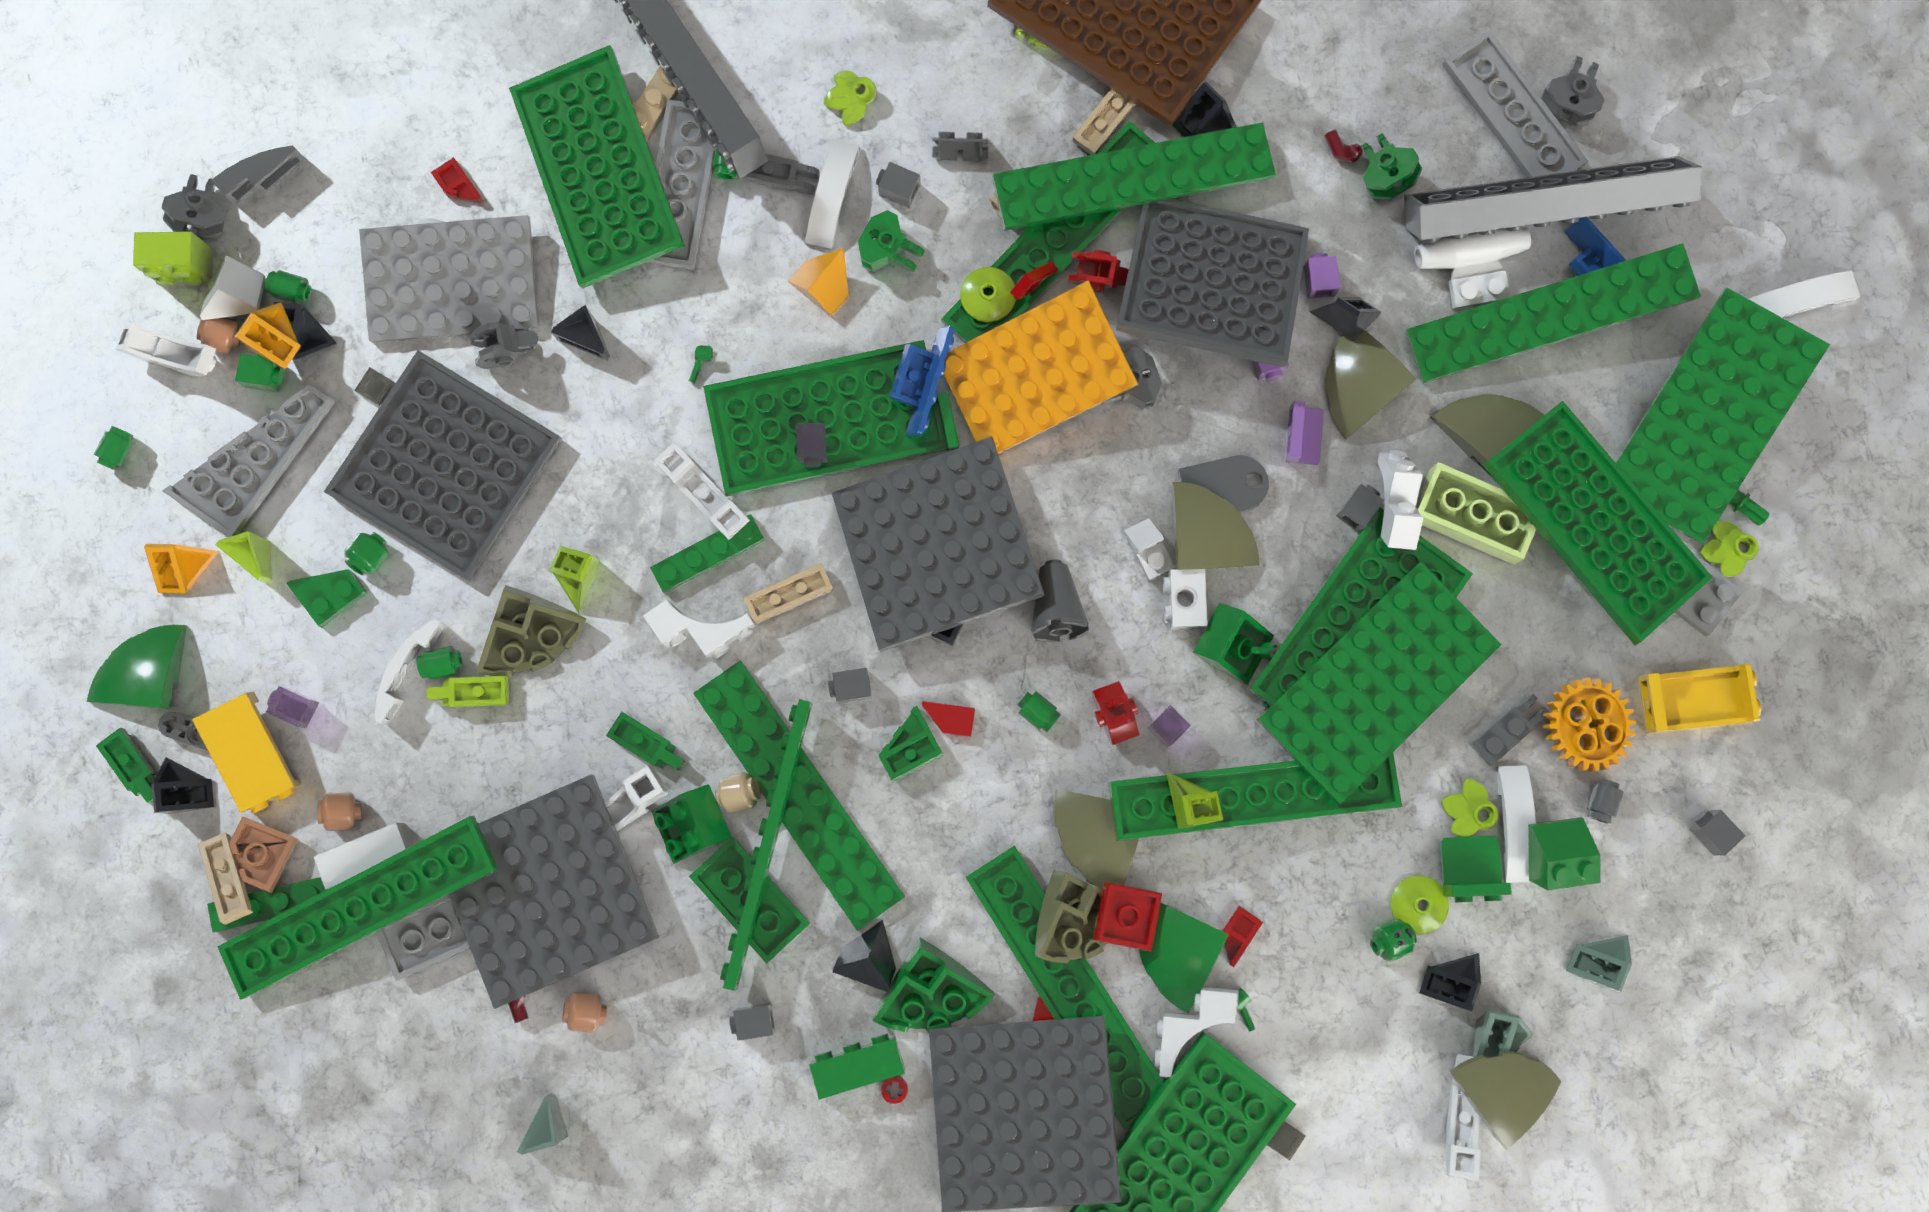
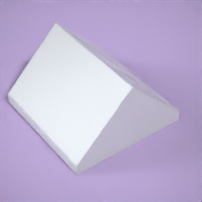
M225 256L208 282L200 312L201 320L250 314L259 310L266 281L265 275Z

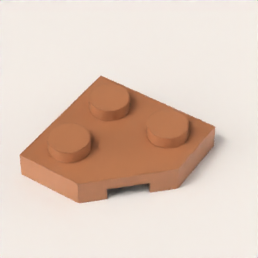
M242 816L229 842L232 854L235 855L239 867L238 871L241 880L273 893L299 839Z

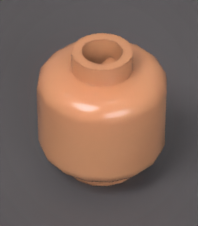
M223 317L200 320L196 338L201 340V344L216 348L215 352L223 354L230 353L234 346L239 347L241 341L235 337L239 331L235 319Z
M327 793L324 795L323 800H318V824H323L324 829L327 831L351 830L355 825V820H361V802H355V797L352 793Z
M575 992L571 995L570 999H565L562 1023H567L570 1031L595 1032L598 1029L599 1023H605L607 1005H601V998L598 994Z

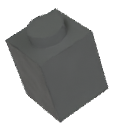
M889 161L886 170L881 169L876 180L879 196L910 208L921 185L920 174Z
M1360 484L1336 516L1360 532L1369 523L1384 502V499L1379 497L1380 493L1372 486Z
M867 668L832 673L833 680L828 681L829 693L831 698L836 697L838 704L872 699Z
M1704 810L1694 819L1696 824L1689 829L1714 856H1725L1746 836L1722 810Z
M771 1003L737 1008L733 1011L734 1016L729 1018L731 1033L736 1034L737 1041L771 1036L775 1033Z

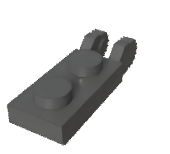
M766 154L768 162L741 178L742 180L791 191L794 189L801 193L814 194L816 187L813 184L795 179L797 173L802 176L817 178L820 170L801 164L796 160Z
M1534 694L1528 696L1518 706L1512 707L1470 744L1489 766H1493L1534 730V726L1545 718L1543 714L1550 713L1545 707L1538 710L1529 720L1522 715V712L1531 707L1538 699Z

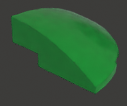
M163 625L150 628L121 643L111 652V655L98 669L90 686L87 702L170 709L173 682L179 681L187 625Z
M1161 903L1152 950L1140 949L1139 954L1146 973L1150 975L1158 987V991L1176 1007L1189 1013L1195 1003V996L1201 992L1228 934Z
M919 937L892 980L888 992L882 998L872 1021L884 1027L902 1032H908L910 1028L926 1029L927 1032H929V1029L950 1028L951 1023L964 1017L970 1019L979 1013L992 1000L995 993L952 957Z

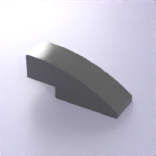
M293 145L274 148L235 163L211 181L236 206L256 188L265 195L306 159Z

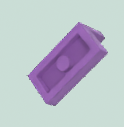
M1294 401L1289 408L1285 462L1318 465L1321 455L1324 410L1306 408V402Z

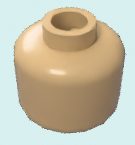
M745 772L722 778L718 789L715 791L718 805L723 806L729 813L752 809L761 796L757 779Z

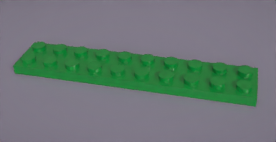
M1129 120L1098 154L1155 142ZM1124 208L1029 226L991 267L1000 269L1008 274L1015 286L1026 273L1051 261L1057 266L1058 271L1054 275L1045 278L1040 283V287L1033 293L1017 299L1011 312L999 321L981 322L972 318L964 310L960 299L941 318L942 323L953 327L954 333L967 343L1026 313L1073 264V252H1084ZM985 288L983 293L990 296L994 291L991 288Z
M1262 122L995 173L992 175V181L1004 231L1274 179L1276 172Z
M1681 243L1408 328L1406 334L1422 384L1687 303L1699 299L1701 294L1684 244Z
M740 660L693 694L748 774L757 779L759 789L767 800L770 789L775 790L778 779L774 778V771L777 762H783L785 750H781V745L785 733H790V730ZM801 747L782 823L858 931L905 896Z
M1394 753L1340 805H1337L1296 761L1174 774L1210 792L1217 791L1223 816L1222 821L1178 829L1167 775L1108 782L1116 841L1402 807Z
M469 816L217 947L239 999H246L498 870V867L475 816Z
M1013 846L966 876V879L1054 1019L1105 1016L1113 1110L1119 1123L1126 1130L1137 1121L1163 1086L1164 1081L1159 1076L1156 1068L1087 959L1079 958L1068 960L1069 963H1057L1035 956L1037 927L1045 893L1016 847Z

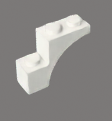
M134 323L124 324L115 348L116 351L147 363H158L189 376L207 375V372H211L216 363V356H214L216 348L206 344H197L170 337Z
M1391 450L1390 453L1380 452L1377 463L1383 476L1385 497L1381 538L1388 547L1416 550L1423 516L1415 506L1423 474L1405 452L1399 450Z
M667 599L643 615L664 646L667 647L671 644L674 647L687 638L685 634L689 632L705 656L708 658L714 656L715 659L729 651L728 645L734 641L742 642L753 634L751 629L756 627L747 613L740 618L725 623L710 624L698 622L682 615Z
M646 766L622 781L623 786L619 791L605 802L617 831L649 812V805L669 793L653 767Z
M1203 987L1201 994H1196L1194 1011L1200 1012V1016L1165 1013L1163 1020H1158L1157 1038H1162L1161 1050H1156L1155 1068H1160V1077L1170 1078L1172 1076L1179 1051L1196 1033L1214 1025L1236 1023L1239 990Z

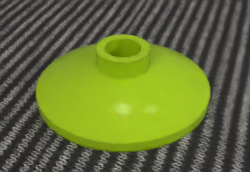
M983 267L974 270L965 278L961 286L960 299L964 310L972 318L981 322H996L1003 319L1011 312L1015 305L1016 299L1010 293L1015 287L1014 282L1008 274L994 267ZM991 288L994 293L987 296L983 293V290Z
M1411 876L1402 880L1395 887L1391 896L1390 908L1394 919H1400L1403 922L1409 923L1414 929L1415 934H1428L1437 930L1445 922L1449 912L1448 897L1444 896L1443 887L1434 879L1426 876ZM1422 899L1427 903V907L1423 911L1418 908V902Z

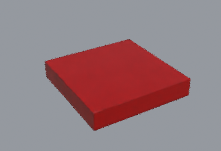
M1104 882L1093 940L1151 951L1162 893Z

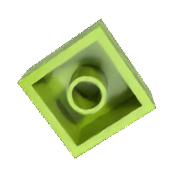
M134 232L133 266L143 272L145 276L153 279L158 285L172 286L174 282H184L187 285L199 286L202 282H209L213 276L214 249L193 232Z

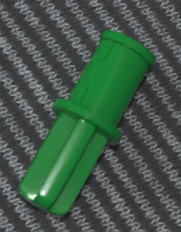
M1738 489L1729 503L1733 507L1732 511L1740 512L1754 524L1761 526L1768 519L1769 512L1750 499L1749 493L1745 495Z

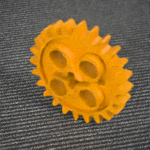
M1590 677L1581 680H1571L1570 685H1561L1562 692H1554L1552 694L1556 702L1552 701L1546 704L1552 709V712L1543 714L1545 718L1550 719V724L1543 725V728L1551 730V734L1545 739L1554 740L1555 742L1550 750H1560L1558 759H1568L1567 766H1577L1578 771H1586L1587 769L1589 772L1598 771L1599 769L1606 770L1609 769V764H1619L1617 757L1627 756L1623 748L1633 746L1627 738L1629 736H1636L1635 732L1629 730V726L1636 724V721L1628 719V715L1632 714L1634 710L1625 709L1624 707L1629 701L1628 698L1619 699L1621 690L1611 691L1612 683L1602 684L1600 678L1592 679L1591 681ZM1596 701L1599 703L1600 706L1599 712H1597L1595 708ZM1571 709L1575 714L1574 721L1570 717ZM1605 729L1609 732L1608 740L1605 737ZM1580 737L1584 740L1583 749L1579 743Z

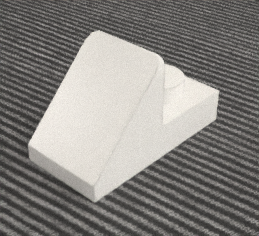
M1149 518L1123 531L1148 581L1169 572L1171 569H1175L1162 543L1164 541L1163 535Z

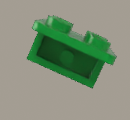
M1472 836L1441 839L1440 853L1443 893L1445 897H1454L1455 903L1473 902V896H1484V901H1502V895H1512L1511 883L1502 882L1498 837Z

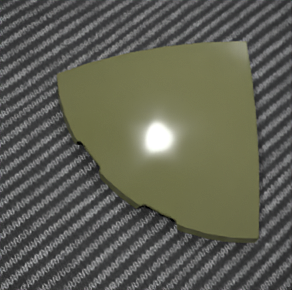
M1365 330L1354 341L1343 334L1333 349L1334 353L1330 365L1326 369L1325 390L1328 392L1330 403L1329 413L1345 440L1416 380L1410 371L1388 349Z
M1482 394L1456 400L1441 408L1430 418L1469 458L1474 456L1483 466L1484 463L1532 426L1544 414L1523 401L1504 397L1503 395Z
M1172 482L1173 539H1175L1176 569H1210L1259 565V554L1254 535L1243 519L1242 514L1233 504L1208 488L1191 483Z
M505 585L476 673L490 676H513L519 672L528 670L534 672L551 664L565 649H569L581 633L587 618L551 601Z
M1055 790L1053 801L1054 826L1058 828L1062 842L1061 849L1071 866L1077 867L1086 877V881L1089 884L1101 889L1104 887V882L1124 885L1139 839L1116 841L1111 800Z
M1054 869L1039 916L1035 956L1052 962L1069 963L1068 960L1089 959L1103 952V946L1107 943L1093 940L1103 889L1088 884L1067 872Z
M1501 1051L1500 1056L1490 1058L1479 1055L1466 1060L1449 1071L1475 1112L1483 1119L1494 1138L1506 1150L1536 1123L1547 1109L1561 1084V1080L1546 1064L1538 1059L1535 1061L1526 1058L1522 1053L1513 1051Z

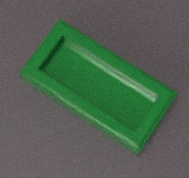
M944 392L937 395V401L949 452L958 449L960 445L949 394Z

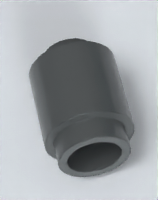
M1602 779L1601 783H1594L1586 808L1589 810L1587 817L1611 824L1612 818H1616L1624 791L1619 789V783L1607 779Z

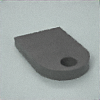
M1236 455L1184 467L1177 471L1180 482L1196 484L1210 489V491L1222 498H1226L1240 513L1251 511L1259 506L1266 497L1269 488V479L1264 467L1257 460L1244 455ZM1247 475H1258L1261 479V485L1258 488L1249 487L1246 483Z

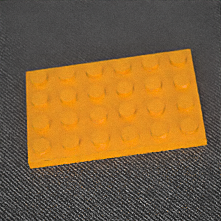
M1089 281L947 352L944 362L946 364L944 376L975 441L993 437L998 454L1139 385Z

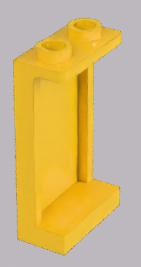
M1751 664L1663 674L1654 673L1638 677L1646 734L1760 721L1759 715L1762 708L1759 699L1756 697L1755 686L1757 684V677L1755 671L1752 670Z
M254 691L244 693L192 719L240 813L251 810L252 814L269 807L267 801L276 796L280 801L295 794L296 792L293 788L301 784L299 779L294 780L255 705L259 700Z

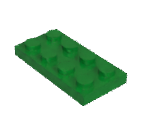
M731 837L689 877L738 931L740 922L735 921L740 904L745 905L747 893H743L747 876L753 875L755 865L751 864L752 857L734 837ZM769 876L766 879L749 944L766 964L811 924Z

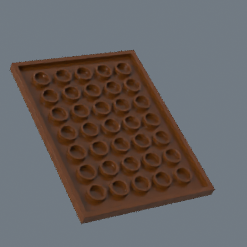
M988 0L987 7L1171 127L1258 8L1261 0Z

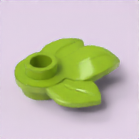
M844 70L834 75V81L837 86L827 92L823 104L830 109L842 110L843 124L849 126L864 117L867 104L871 103L876 96V86L871 79L858 77L854 72ZM862 86H865V92L863 94H858V90Z
M1718 521L1712 529L1715 539L1707 542L1700 551V555L1706 561L1721 564L1720 569L1723 576L1732 577L1740 574L1744 570L1746 562L1752 560L1757 555L1759 545L1752 535L1742 533L1736 524ZM1740 543L1746 546L1745 553L1740 551Z
M1464 779L1462 794L1449 795L1441 800L1444 811L1455 819L1450 830L1455 835L1469 837L1479 829L1487 830L1494 827L1498 822L1499 813L1496 806L1489 802L1487 789L1475 780ZM1480 810L1487 812V819L1484 821L1479 818Z

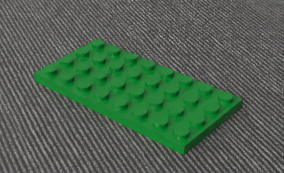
M610 45L509 87L578 285L582 289L685 246L616 55Z
M1727 287L1724 288L1615 463L1669 526L1703 544L1830 344Z
M925 341L910 342L703 386L726 497L948 450L937 399L931 405L928 414L930 421L927 429L922 435L911 437L906 435V431L914 408L889 398L905 345L912 344L926 350Z
M1561 401L1483 464L1486 470L1634 645L1641 643L1713 578L1564 401Z
M1379 507L1248 691L1271 706L1418 562L1421 561L1456 598L1473 573L1420 535L1416 550L1388 547L1381 538L1384 509Z
M1420 561L1256 720L1337 805H1340L1502 644Z
M1202 1031L1174 1069L1172 1076L1168 1077L1117 1146L1122 1201L1119 1203L1074 1205L1069 1212H1218L1291 1113L1296 1103Z

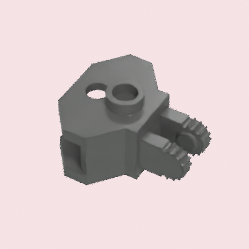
M1576 56L1569 73L1566 76L1552 79L1541 96V99L1556 118L1574 125L1592 120L1595 113L1601 110L1605 100L1595 85L1597 79L1594 78L1599 64L1593 62L1586 72L1587 75L1581 74L1578 71L1581 68L1583 58ZM1562 109H1567V110H1570L1571 112H1570V113H1564Z
M190 174L187 186H183L182 191L164 197L162 203V210L164 211L163 221L173 232H193L201 240H207L222 234L224 210L213 200L215 185L211 181L212 179L208 178L205 191L196 189L198 186L197 175ZM187 225H193L197 227V229L190 230L187 227Z
M500 322L487 323L473 330L471 335V345L487 348L478 352L475 365L483 369L511 365L513 361H516L518 355L534 351L539 336L532 330L515 331L514 325L507 326Z
M1138 347L1127 350L1125 357L1139 385L1101 403V405L1121 399L1122 402L1128 400L1142 410L1153 407L1162 384L1153 357Z

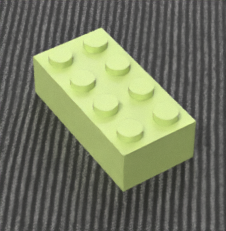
M1439 462L1430 468L1415 506L1423 516L1422 526L1513 565L1524 560L1536 531L1534 525L1503 489Z

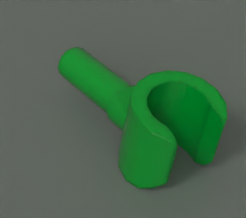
M699 345L696 347L694 367L688 381L696 382L702 367V361H712L713 348L711 346Z
M1261 641L1257 647L1253 646L1251 648V652L1259 657L1270 660L1272 648H1277L1278 645L1268 641Z
M1240 988L1238 989V1010L1250 1032L1255 1030V1027L1245 1006L1252 1000Z

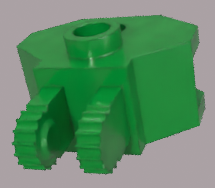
M1381 133L1377 136V141L1380 147L1383 148L1382 150L1374 154L1372 147L1367 142L1361 145L1370 163L1363 180L1373 199L1391 200L1416 185L1422 167L1418 162L1419 157L1413 148L1395 147L1393 143L1389 144L1384 134ZM1402 181L1399 187H1394L1396 183Z
M888 210L872 216L858 240L862 267L871 272L888 265L893 268L897 265L909 272H914L917 266L913 261L901 256L902 251L905 250L917 257H922L925 252L923 248L906 239V235L901 233L898 215Z

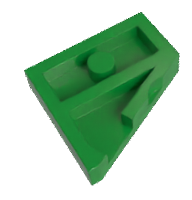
M349 569L290 580L286 583L319 627H324L368 594L355 574Z
M918 706L913 707L910 711L911 714L904 724L899 726L893 735V739L889 744L885 745L878 755L892 782L944 756Z

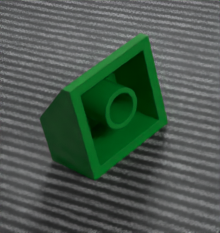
M1219 603L1193 653L1208 665L1248 685L1262 660V657L1251 652V648L1253 646L1257 647L1261 641L1271 643L1274 635L1245 611Z
M1578 817L1528 824L1529 881L1547 891L1600 883V853L1583 818Z

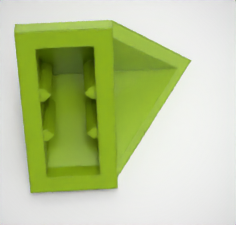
M247 531L221 539L215 544L257 580L266 584L272 581L269 540Z
M559 546L549 572L554 574L579 614L601 562L591 554Z
M1166 771L1178 829L1223 820L1217 791L1210 792Z

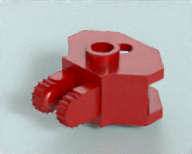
M1107 251L1073 252L1072 260L1079 262L1077 275H1069L1068 282L1080 285L1089 281L1094 292L1104 293V288L1116 289L1118 285L1125 286L1129 269L1120 267L1121 260H1118L1116 256L1110 255L1111 253Z
M1120 681L1092 691L1097 711H1094L1096 720L1100 728L1104 727L1112 746L1140 735L1134 716L1138 714L1137 706L1133 698L1128 699Z

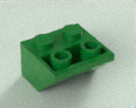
M709 784L684 792L651 811L655 825L660 831L666 851L670 855L673 864L731 838Z

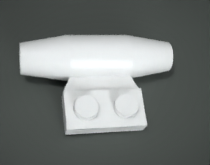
M1523 227L1522 230L1508 231L1506 228L1496 229L1495 233L1490 235H1480L1478 232L1468 233V236L1462 239H1452L1450 236L1441 237L1438 242L1424 243L1416 246L1414 253L1415 262L1419 269H1452L1448 283L1453 309L1494 302L1510 297L1507 273L1498 260L1529 250L1531 236L1529 230Z

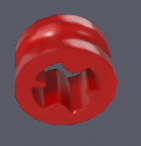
M900 1076L886 1079L881 1087L883 1099L890 1104L902 1102L908 1092L907 1083ZM892 1082H898L899 1088L903 1089L901 1095L897 1093V1098L890 1097V1091L886 1090L888 1084L892 1086Z

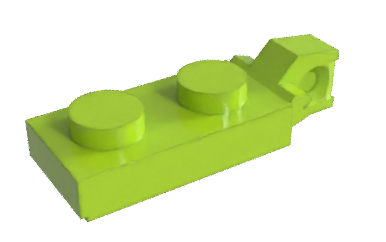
M509 677L448 678V680H443V687H427V699L443 700V706L451 708L508 706Z

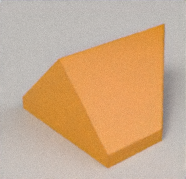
M844 248L806 260L788 281L831 317L849 297Z
M282 302L251 312L235 335L249 349L283 369L287 368L301 347Z
M145 544L144 546L158 593L186 594L219 553V551L177 544Z

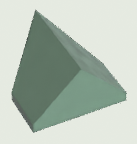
M1628 935L1583 945L1576 944L1566 971L1605 989L1621 992L1632 965Z
M1489 1009L1476 1020L1473 1057L1483 1055L1490 1058L1500 1056L1501 1051L1517 1052L1534 1033L1519 1016Z
M550 1093L544 1097L517 1151L518 1153L523 1155L551 1147L568 1137L556 1095Z

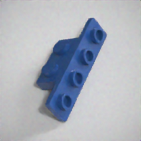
M1587 217L1579 218L1578 222H1574L1565 231L1566 235L1582 251L1569 264L1577 276L1627 261Z
M951 326L938 329L931 352L912 344L905 345L889 398L914 408L906 431V435L911 437L922 435L929 425L930 418L928 414L931 405L937 399L938 391L936 388L938 381L945 372L946 364L944 362L946 355L954 343V328Z

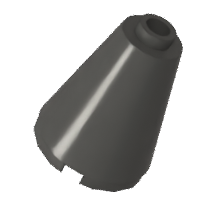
M1057 559L1046 561L1045 565L1041 566L1039 570V579L1045 596L1035 599L1031 627L1032 635L1034 634L1036 640L1044 642H1060V636L1069 635V640L1082 637L1089 632V623L1068 565Z

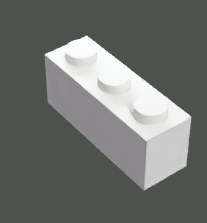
M393 823L316 855L313 858L325 890L413 845L405 824Z

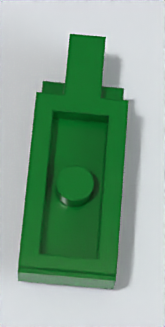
M622 711L606 735L655 767L658 766L663 769L665 764H668L680 771L686 762L673 753L676 746L671 744V741Z
M119 728L98 743L96 747L127 791H131L135 796L141 794L147 803H153L151 783L156 776V772L124 728Z

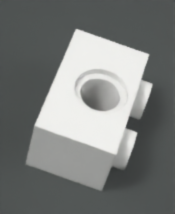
M1171 569L1167 577H1163V593L1168 594L1169 606H1164L1165 623H1169L1170 630L1206 628L1205 569ZM1179 593H1187L1191 597V605L1187 607L1180 605L1177 601V595Z

